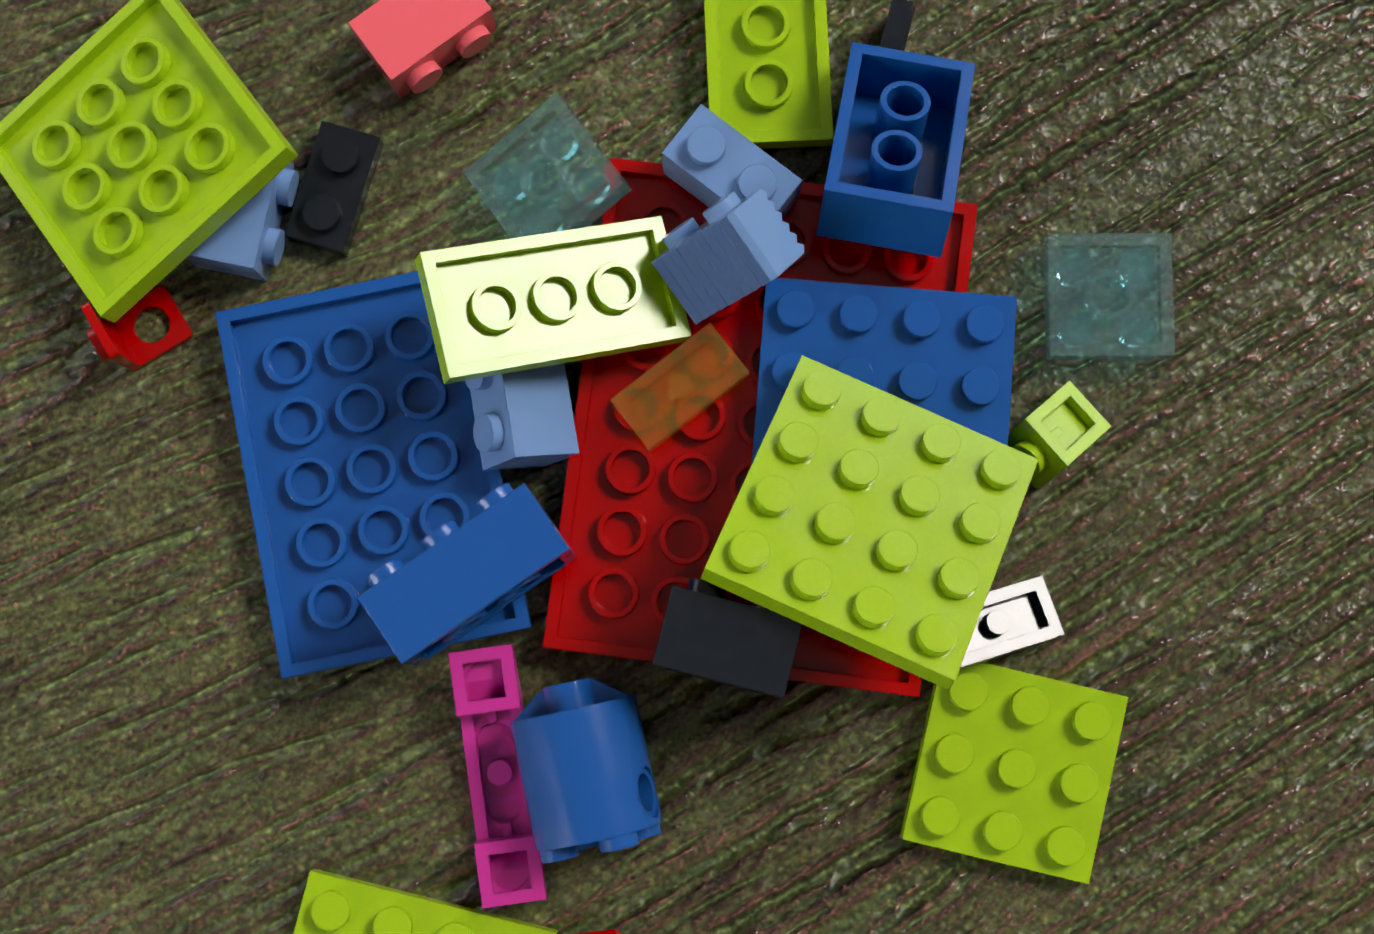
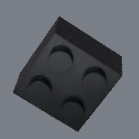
M689 578L686 589L673 586L653 665L759 694L784 698L802 624L751 601L750 605L727 600L725 599L727 590L704 580Z

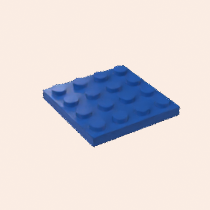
M776 278L765 285L752 463L802 355L1008 446L1017 297Z

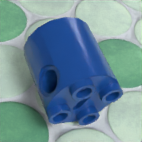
M593 677L542 688L518 717L510 721L535 846L539 850L542 863L573 858L580 855L579 850L600 846L601 853L617 851L638 845L639 839L662 833L660 822L663 820L636 694H628Z

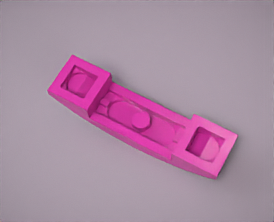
M513 644L449 652L457 717L460 716L477 840L474 844L482 908L546 900L544 863L541 862L539 850L535 846L510 721L515 720L524 710Z

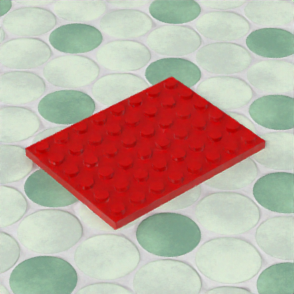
M611 157L601 225L662 216L667 235L691 217L695 219L699 226L707 222L702 213L709 207L663 173L662 164ZM802 182L798 200L782 219V221L789 223L790 232L797 235V243L804 245V254L777 278L963 293L968 291L978 204L955 201L941 258L816 236L825 187L823 184ZM765 285L726 306L721 311L719 310L698 324H695L686 312L691 337L682 343L582 360L574 417L579 454L569 457L559 524V532L577 558L552 575L543 648L653 662L672 587L676 586L686 589L689 578L702 580L700 578L751 468ZM729 591L726 592L725 599L750 605L749 600ZM802 625L788 680L920 697L922 678Z

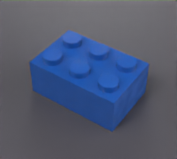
M852 42L816 236L941 258L954 211L975 63Z
M509 483L494 489L477 502L476 506L481 513L459 527L454 520L447 522L421 541L426 550L417 557L404 564L400 558H396L377 569L366 579L371 588L357 598L401 664L421 666L577 558L525 483L514 490Z

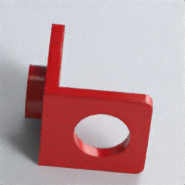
M157 286L149 291L115 323L100 317L91 302L80 306L91 325V328L86 330L87 336L101 358L106 362L113 360L133 372L138 371L193 337L191 328L170 292L164 286ZM148 309H161L169 318L170 327L168 333L158 342L148 343L142 341L136 333L138 317Z

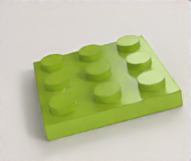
M981 663L959 670L955 682L948 690L934 684L900 838L1089 884L1129 697L988 663Z

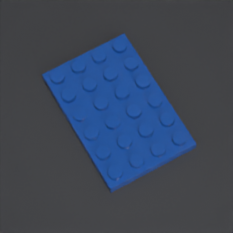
M418 271L215 312L282 679L395 657V653L357 598L371 588L366 579L377 569L396 558H400L404 564L417 557L426 550L421 541L447 522L454 520L459 527L481 513L476 506L477 502L504 484L501 469L483 471L480 451L476 447L473 438L475 418L471 393L466 382L443 383ZM526 594L453 644L531 629L532 623Z

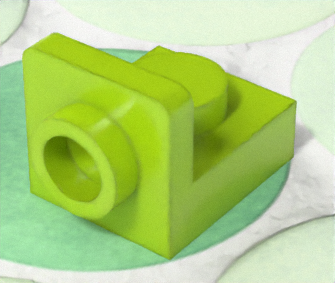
M1069 380L1009 433L1008 446L1039 459L1030 483L1035 488L1041 489L1112 426Z

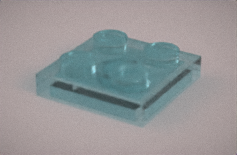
M555 93L464 171L510 238L588 227L632 190L567 101L558 93Z
M1048 233L1045 236L1043 247L1046 360L1171 359L1175 356L1171 233Z

